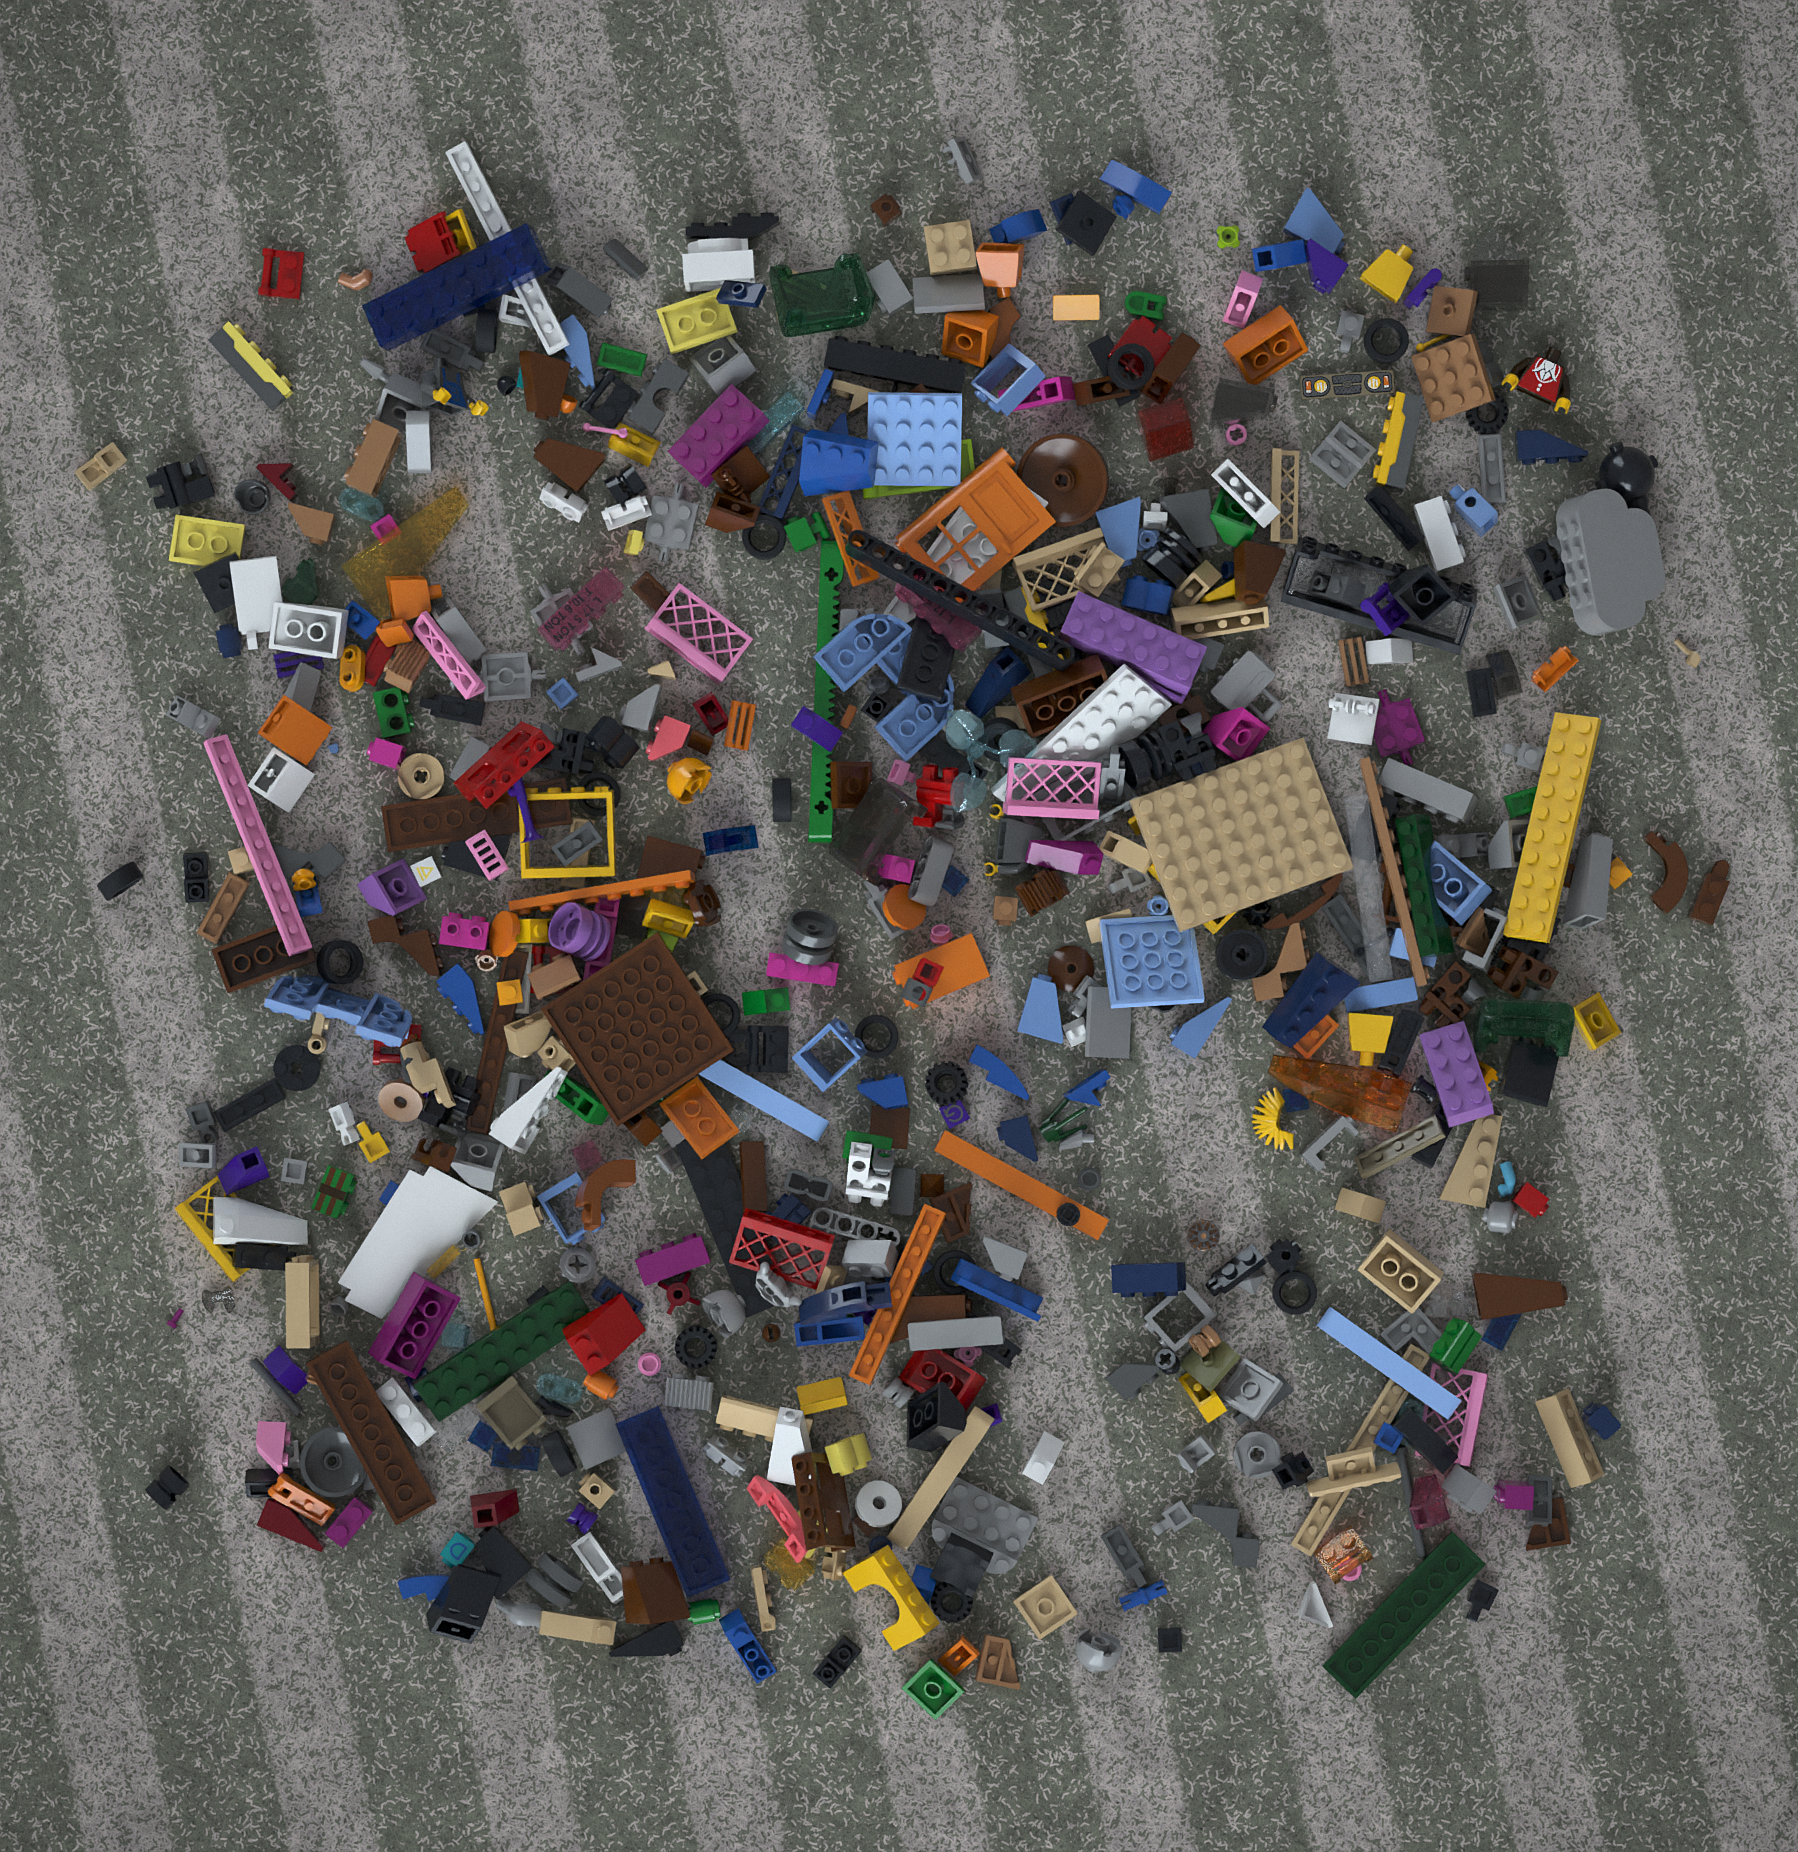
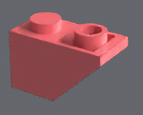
M664 715L663 720L658 719L654 732H657L655 741L650 740L645 752L649 754L648 760L655 761L683 749L691 725Z

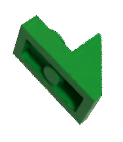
M788 987L742 992L744 1016L791 1010Z

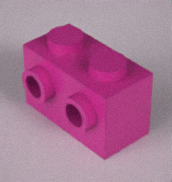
M449 912L448 917H442L439 944L478 950L487 949L491 923L485 922L486 917L472 916V919L468 920L462 919L463 914Z

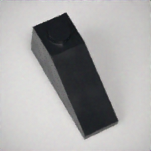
M668 1621L609 1651V1655L611 1657L664 1656L669 1654L671 1657L682 1651L681 1646L685 1642L674 1621Z

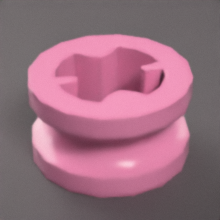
M1233 424L1228 427L1225 437L1229 444L1238 446L1245 441L1247 432L1242 425ZM1235 429L1241 430L1239 434L1242 433L1243 437L1234 441L1231 439L1233 436H1230V431L1234 432Z

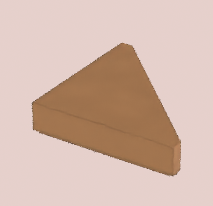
M1478 906L1455 943L1482 958L1488 948L1489 937L1484 921V909Z

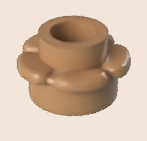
M489 949L481 950L475 957V962L482 971L488 972L497 966L498 956L492 954Z

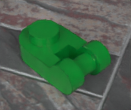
M1133 291L1126 296L1124 306L1126 311L1132 315L1163 321L1165 315L1163 308L1164 305H1167L1168 298ZM1148 302L1155 303L1154 310L1147 309Z

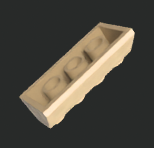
M722 1395L716 1423L720 1424V1429L733 1432V1429L737 1428L743 1430V1435L756 1437V1434L765 1436L766 1441L773 1442L779 1409ZM804 1415L808 1434H810L813 1417Z

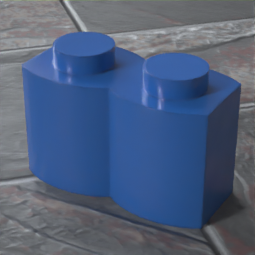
M1134 575L1133 579L1127 578L1121 604L1124 608L1169 616L1175 591L1170 586V582L1156 580V583L1147 582L1148 578Z

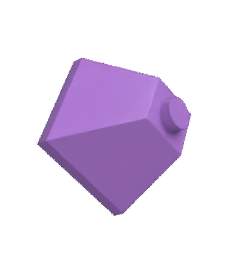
M404 858L372 873L357 884L368 905L392 916L427 899Z

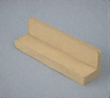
M1569 1388L1536 1401L1535 1404L1569 1486L1574 1488L1591 1483L1605 1475Z

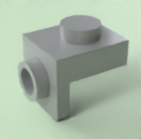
M1203 1433L1182 1448L1177 1457L1181 1466L1187 1469L1189 1473H1193L1218 1451Z

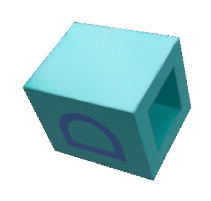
M458 1530L440 1553L443 1557L442 1561L451 1568L458 1564L462 1565L476 1546V1543Z

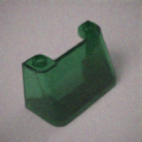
M859 253L840 255L835 261L833 268L792 274L791 267L784 264L770 267L769 278L779 326L784 337H797L858 327L869 320L876 296Z
M1485 999L1480 1004L1474 1018V1052L1486 1053L1487 1046L1490 1043L1497 1044L1498 1036L1537 1037L1544 1039V1047H1549V1045L1554 1047L1556 1056L1568 1057L1575 1023L1574 1009L1565 1002Z

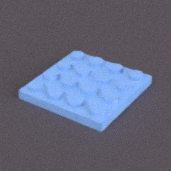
M868 392L867 440L879 442L874 485L958 486L960 484L962 393Z
M1173 915L1100 919L1099 927L1111 1008L1204 1002L1205 997L1194 927L1179 933Z

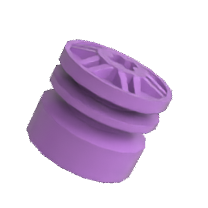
M574 902L562 905L555 912L548 929V938L553 947L570 953L584 961H592L598 958L605 950L611 934L610 923L606 917L594 911H589L587 908Z

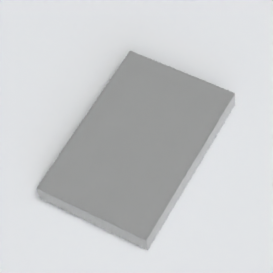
M981 274L912 278L915 314L985 309Z
M1088 987L1085 1057L1129 1059L1131 1007L1111 1008L1108 987Z

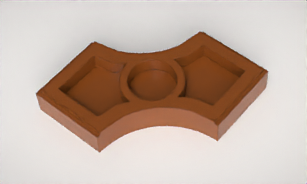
M1009 297L989 309L991 314L999 316L997 336L990 352L992 360L1008 343L1011 344V329L1016 321L1021 318Z

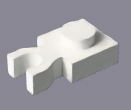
M348 1102L330 1108L329 1112L336 1131L340 1130L343 1145L345 1146L360 1140L358 1133L353 1127V1124L356 1123Z

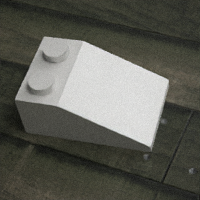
M274 602L268 648L338 659L342 657L344 652L349 610Z

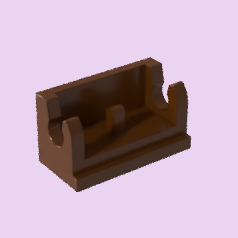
M422 1138L418 1142L416 1151L411 1155V1158L449 1172L457 1148L434 1139L430 1144V1149L425 1151L424 1144L426 1139Z

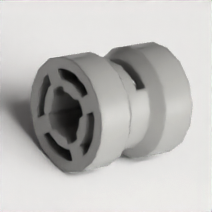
M896 1376L883 1391L882 1395L887 1399H892L894 1405L900 1409L914 1393V1390L910 1387H905L902 1384V1380Z

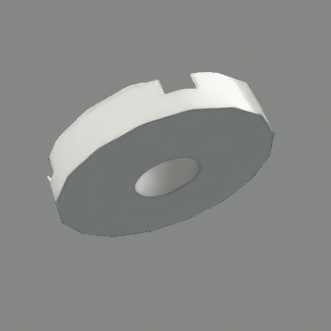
M874 1480L866 1483L859 1490L855 1499V1509L858 1516L869 1523L868 1525L885 1527L891 1525L898 1518L902 1509V1499L893 1485L885 1481ZM873 1500H882L884 1503V1508H875L873 1505Z

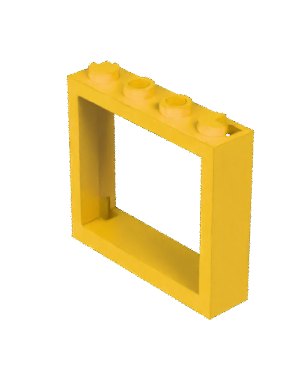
M596 786L594 791H585V787H571V791H561V787L547 788V792H538V788H525L527 801L606 798L608 865L530 867V841L521 843L524 841L526 831L519 806L521 879L615 876L617 874L614 790H608V786Z

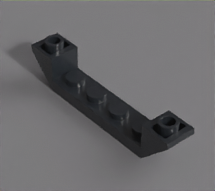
M873 691L860 711L878 723L895 707ZM933 736L917 751L942 770L946 767L958 768L959 780H964V785L974 791L988 773L987 770L970 758H966L937 736Z

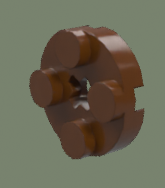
M702 879L691 883L688 891L683 894L685 903L690 906L695 924L699 927L703 925L708 927L720 921L721 914L717 915V909L721 908L713 887L710 884L705 885L703 883L705 880Z

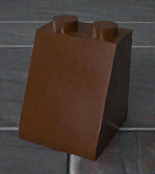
M663 1557L649 1558L648 1563H643V1560L629 1561V1566L621 1567L626 1623L656 1624L690 1618L673 1561H663Z

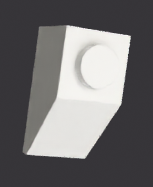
M1044 1431L1025 1464L1022 1474L1043 1485L1065 1442Z

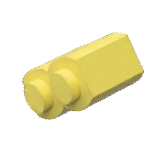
M864 1433L847 1437L824 1447L832 1473H840V1476L868 1466L867 1462L872 1460Z

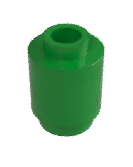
M712 1598L690 1602V1607H688L690 1618H688V1622L693 1621L694 1625L714 1622L717 1618H721L718 1599L712 1600Z

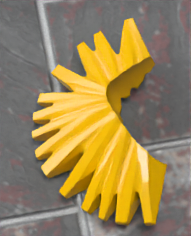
M1275 1087L1273 1088L1274 1095L1267 1091L1268 1097L1262 1095L1264 1100H1258L1264 1107L1255 1106V1109L1265 1115L1252 1114V1118L1257 1119L1252 1121V1123L1261 1124L1253 1127V1129H1259L1255 1134L1262 1133L1258 1137L1259 1139L1268 1135L1265 1142L1266 1145H1269L1274 1138L1275 1149H1278L1280 1144V1149L1284 1150L1285 1140L1290 1149H1293L1294 1134L1281 1130L1279 1126L1281 1110L1285 1101Z

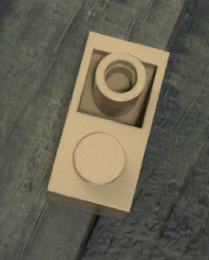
M1109 830L1099 847L1105 856L1143 874H1146L1152 862L1148 849Z

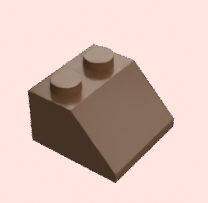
M561 953L553 957V962L546 966L542 962L530 968L532 972L527 975L538 1000L549 997L583 980L570 954L566 956L565 953Z

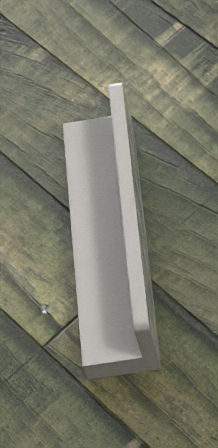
M1001 1316L908 1323L910 1351L1003 1344L1005 1341Z

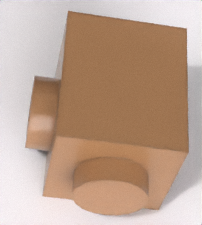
M994 897L993 920H997V925L1011 926V922H1016L1018 898Z

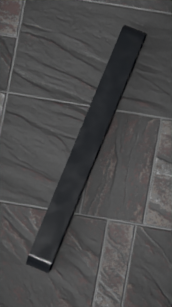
M854 530L849 534L845 551L853 559L1055 670L1064 671L1070 667L1075 655V651L1070 644L862 530ZM857 541L861 543L862 546H854L852 542ZM872 553H880L882 558H876ZM893 564H900L903 569H896ZM914 575H919V576H921L924 580H922V581L916 580V579L914 578ZM939 586L943 588L944 591L938 592L935 590L934 587ZM954 598H962L964 603H958ZM975 609H981L985 614H978ZM1001 620L1006 625L1000 626L996 623V621ZM1021 631L1025 633L1026 637H1020L1016 632ZM1037 643H1044L1047 648H1040ZM1058 654L1065 655L1067 660L1060 659Z

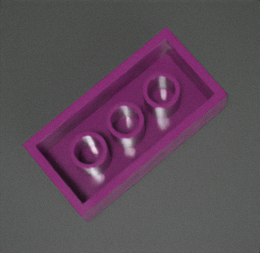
M731 384L667 452L702 486L707 488L714 480L710 474L745 445H748L770 420Z

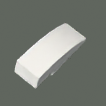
M588 1532L571 1546L610 1601L616 1604L623 1599L621 1572L593 1534Z

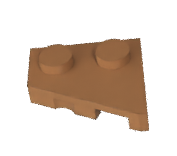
M985 1634L975 1676L976 1681L1020 1690V1683L1018 1682L1016 1666L1008 1638Z

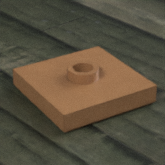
M1434 286L1426 332L1459 337L1469 335L1478 292L1475 290Z

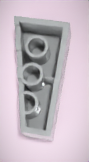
M1390 758L1387 759L1377 784H1381L1382 791L1392 796L1398 794L1403 797L1402 800L1414 806L1418 803L1424 806V810L1436 815L1438 812L1451 822H1460L1467 826L1479 801L1469 791Z

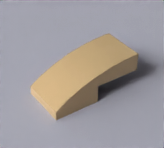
M112 442L96 453L94 458L78 468L75 474L87 490L90 491L126 463L127 459Z

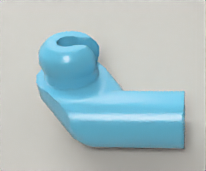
M1510 1161L1500 1164L1504 1184L1498 1185L1497 1189L1501 1197L1506 1195L1509 1197L1514 1192L1516 1176Z

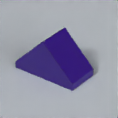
M280 1345L263 1361L275 1379L295 1395L308 1383L305 1380L307 1372Z

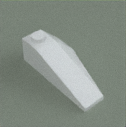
M557 1066L504 1111L500 1117L493 1121L489 1135L509 1148L525 1155L540 1130V1127L537 1126L539 1120L543 1116H547L550 1110L548 1109L549 1100L556 1097L568 1072Z
M213 1197V1244L307 1245V1220L240 1198Z

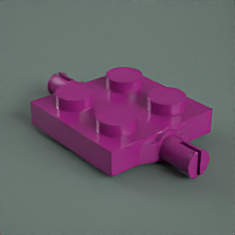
M1384 689L1382 691L1385 699L1381 691L1377 692L1382 705L1378 708L1373 736L1381 758L1390 754H1400L1404 765L1408 766L1405 756H1407L1409 764H1413L1414 762L1409 750L1413 746L1425 742L1410 698L1399 702H1391L1387 689Z

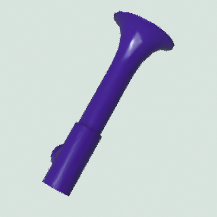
M521 777L508 789V794L512 797L516 796L519 802L526 831L524 841L521 843L544 838V836L538 834L534 827L526 790Z

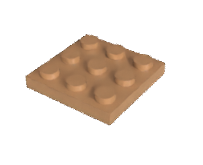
M1475 333L1411 356L1432 423L1495 401Z

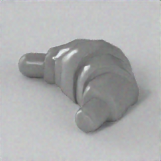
M762 1262L760 1270L757 1272L755 1283L756 1288L761 1293L760 1295L774 1306H800L802 1304L801 1297L794 1296L789 1291L785 1280L771 1271L769 1263Z

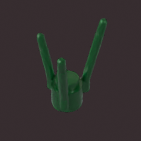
M1065 1098L1047 1118L1041 1121L1043 1125L1038 1127L1048 1143L1053 1140L1056 1143L1060 1139L1070 1136L1081 1129L1085 1130L1087 1125L1061 1133L1063 1131L1061 1127L1087 1111V1107L1081 1108L1059 1123L1056 1120L1051 1122L1070 1101Z

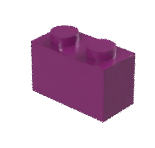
M356 1495L325 1532V1535L343 1549L375 1510Z

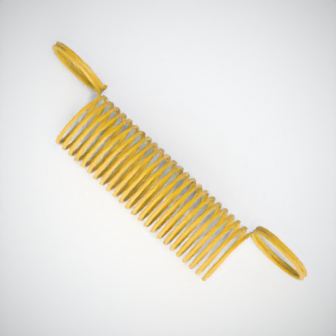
M449 1248V1249L446 1251V1253H445L444 1255H442V1256H441L435 1263H433V1264L436 1265V1264L438 1263V1264L440 1265V1263H439L440 1261H439V1260H440L441 1258H442V1259L445 1258L444 1256H445L447 1253H448V1254L450 1253V1254L452 1255L451 1257H452V1258L454 1257L455 1259H456L457 1256H456L454 1253L452 1254V1253L450 1252L451 1250H450V1248ZM448 1258L445 1261L447 1264L452 1263ZM433 1264L430 1266V1268L427 1270V1272H428L430 1269H431V1270L433 1269V1270L435 1271V1269L433 1268V1267H434ZM443 1264L440 1265V1268L445 1270L446 1267ZM436 1269L434 1273L439 1275L441 1271Z

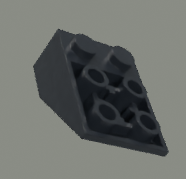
M458 1564L426 1613L429 1632L472 1644L484 1624L500 1576Z

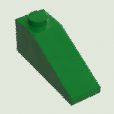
M548 1069L544 1077H546L551 1072V1070ZM566 1075L555 1098L586 1123L602 1126L609 1113L596 1093L571 1076Z

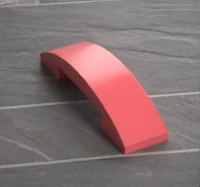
M759 1475L754 1476L746 1488L758 1507L765 1504L768 1506L789 1537L784 1545L796 1563L801 1562L808 1550H806L802 1521L798 1513L784 1494L773 1484Z

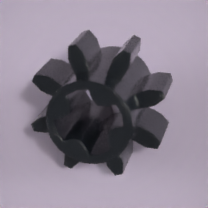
M1264 901L1243 909L1245 911L1242 918H1246L1249 925H1259L1261 927L1263 922H1268L1271 917L1269 913L1271 905Z

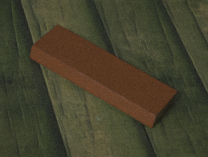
M764 1141L739 1142L743 1212L745 1208L766 1212L768 1211Z

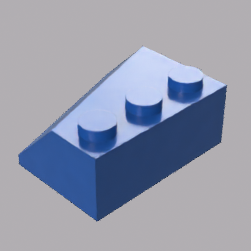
M811 429L803 436L799 477L803 495L812 496L874 487L879 442Z

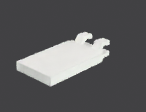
M276 556L229 561L238 628L242 635H247L248 650L258 649L256 633L271 631L274 602H282Z

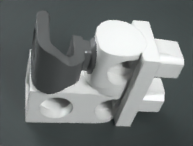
M851 1142L845 1194H848L849 1202L859 1203L862 1196L871 1198L870 1204L873 1206L881 1207L884 1200H887L892 1175L890 1171L893 1169L895 1151L875 1148L872 1162L873 1169H869L872 1145ZM886 1153L890 1155V1157L884 1158L879 1156L878 1154Z

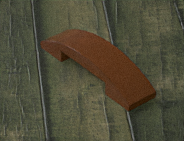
M1341 873L1319 886L1324 893L1323 896L1289 919L1281 912L1262 925L1263 929L1272 930L1287 927L1315 913L1332 897L1343 877Z

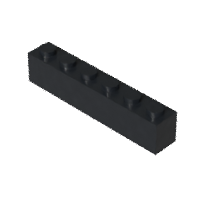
M834 336V339L829 338L824 361L825 369L911 386H918L922 383L927 389L947 393H961L966 370V365L962 364V360L949 358L948 361L939 360L940 356L934 354H926L925 357L918 356L916 351L903 349V352L893 351L894 347L888 345H880V348L872 347L871 343L867 341L857 340V343L848 342V338L842 336Z

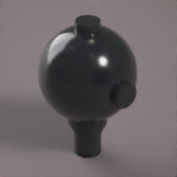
M1622 442L1610 445L1609 449L1611 452L1605 456L1599 467V481L1595 482L1596 489H1612L1623 497L1628 509H1642L1651 516L1647 502L1649 499L1647 493L1653 486L1655 468L1658 467L1655 456H1648L1642 450L1635 447H1624Z

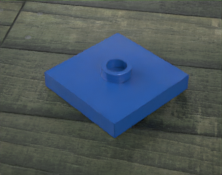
M828 369L823 371L807 408V416L816 420L822 404H827L831 395L829 388L834 379V373Z

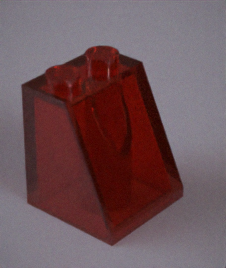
M1182 397L1137 412L1135 419L1149 462L1194 448L1190 419Z

